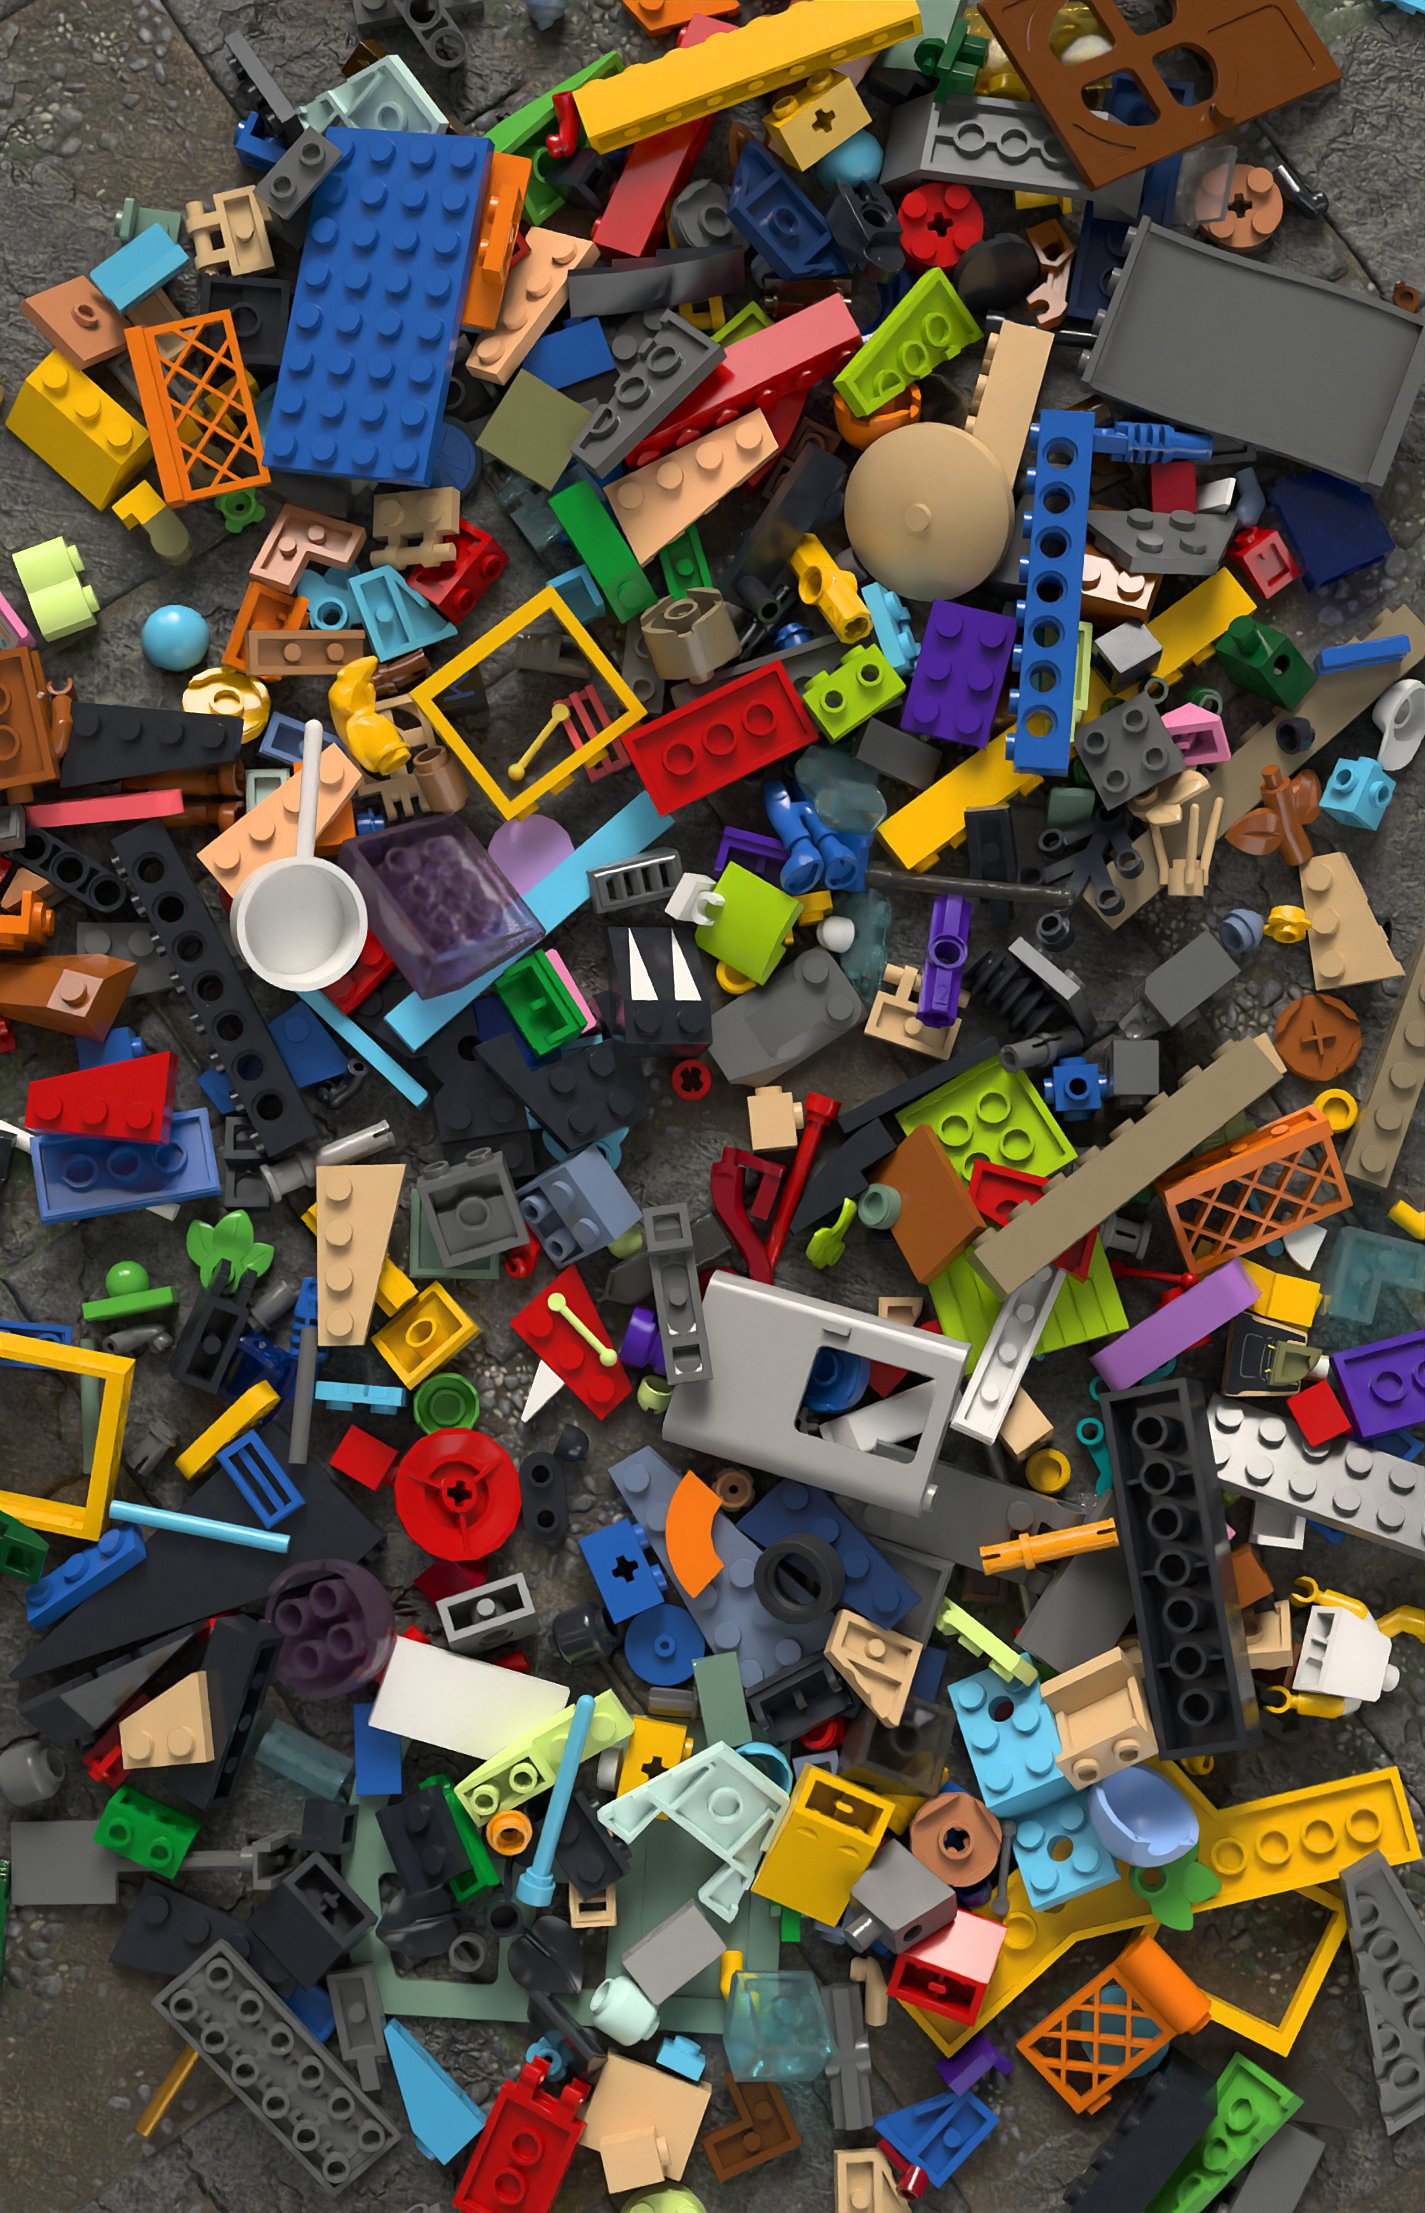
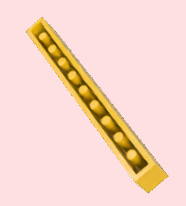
M1225 566L1146 626L1164 648L1158 669L1151 675L1164 679L1168 684V689L1183 678L1180 670L1192 661L1198 667L1216 653L1215 644L1228 631L1232 620L1243 615L1251 617L1257 609L1255 603ZM1090 667L1088 709L1082 712L1080 722L1075 723V730L1100 717L1101 706L1107 698L1118 697L1128 701L1138 695L1140 681L1114 696ZM1156 682L1149 686L1148 694L1158 688ZM1118 703V704H1115V705L1112 707V709H1114L1115 707L1119 706L1120 704H1119V703ZM1037 716L1030 719L1026 725L1029 733L1036 737L1045 736L1046 718ZM1017 723L988 744L987 751L979 750L876 828L875 838L905 877L915 870L919 875H922L940 861L937 853L949 844L956 849L967 841L964 811L967 807L1008 804L1006 801L1018 792H1021L1025 797L1045 781L1041 775L1013 773L1014 761L1005 760L1007 733L1016 734ZM1070 743L1068 765L1079 755L1073 743Z

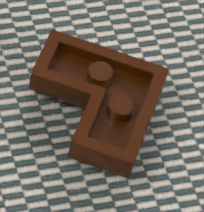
M765 2055L724 2074V2079L741 2117L701 2135V2141L719 2182L803 2144L802 2137Z

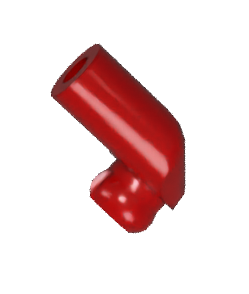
M526 1222L530 1243L512 1248L509 1259H506L504 1264L506 1273L513 1278L529 1276L536 1268L541 1251L540 1240Z

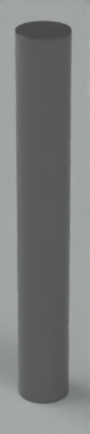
M301 1328L288 1462L292 1464H307L318 1348V1329Z

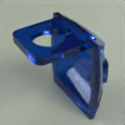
M251 1330L246 1337L239 1339L237 1343L238 1348L227 1365L216 1395L233 1405L249 1389L266 1380L281 1399L259 1422L264 1427L275 1417L286 1400L297 1374L298 1359L255 1330Z

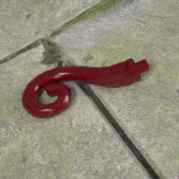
M724 1146L721 1163L712 1162L710 1174V1194L715 1213L744 1258L750 1273V1279L774 1286L773 1270L769 1256L759 1234L747 1216L743 1204L747 1168L738 1166L739 1163L736 1162L741 1149ZM726 1266L708 1267L698 1273L701 1302H703L710 1279L716 1270L734 1275L738 1274Z

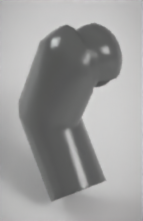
M154 1322L129 1326L106 1337L103 1340V1349L107 1354L120 1356L148 1343L151 1352L158 1354L172 1346L173 1339L167 1333L169 1328L165 1324Z

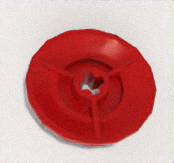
M466 1427L439 1429L416 1441L401 1460L394 1482L396 1513L408 1537L427 1554L450 1562L478 1560L500 1548L515 1529L522 1506L519 1474L509 1454L488 1435ZM456 1487V1492L463 1494V1501L455 1503L454 1498L447 1496L448 1490Z

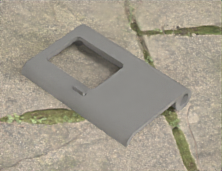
M716 1270L710 1279L702 1302L713 1380L675 1385L663 1423V1440L916 1518H921L924 1511L932 1512L939 1492V1486L933 1484V1472L973 1344ZM821 1348H834L932 1377L936 1380L937 1388L915 1458L911 1463L903 1464L796 1430V1419L817 1353Z

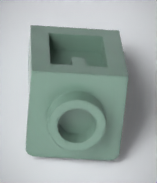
M125 198L124 210H118L115 217V236L119 237L124 247L153 224L159 223L174 244L180 245L184 218L182 213L142 208L138 206L135 199Z

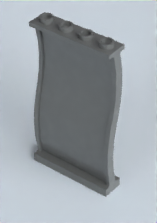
M1145 215L1142 216L1138 228L1130 226L1121 252L1128 254L1123 270L1114 268L1106 289V293L1113 295L1107 311L1099 308L1090 334L1098 336L1092 352L1084 349L1075 375L1082 377L1079 391L1084 393L1092 392L1153 417L1298 462L1360 487L1362 492L1377 496L1383 488L1425 375V317L1326 280L1251 260L1212 247L1157 225L1151 221V217Z

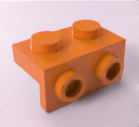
M257 581L250 582L220 664L246 674L244 632L248 630H306L310 619V613L306 611L309 599L302 596L293 598ZM287 676L254 677L269 684L279 682L282 677Z
M23 890L21 916L0 915L1 952L24 953V946L46 947L47 936H53L55 912L49 909V903L33 890Z

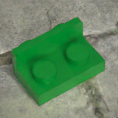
M124 1783L109 1800L93 1835V1841L169 1879H173L186 1853L198 1839L205 1822Z

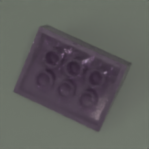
M457 811L451 814H438L342 841L336 866L345 871L358 886L367 909L368 927L422 1001L464 988L545 937L547 930Z

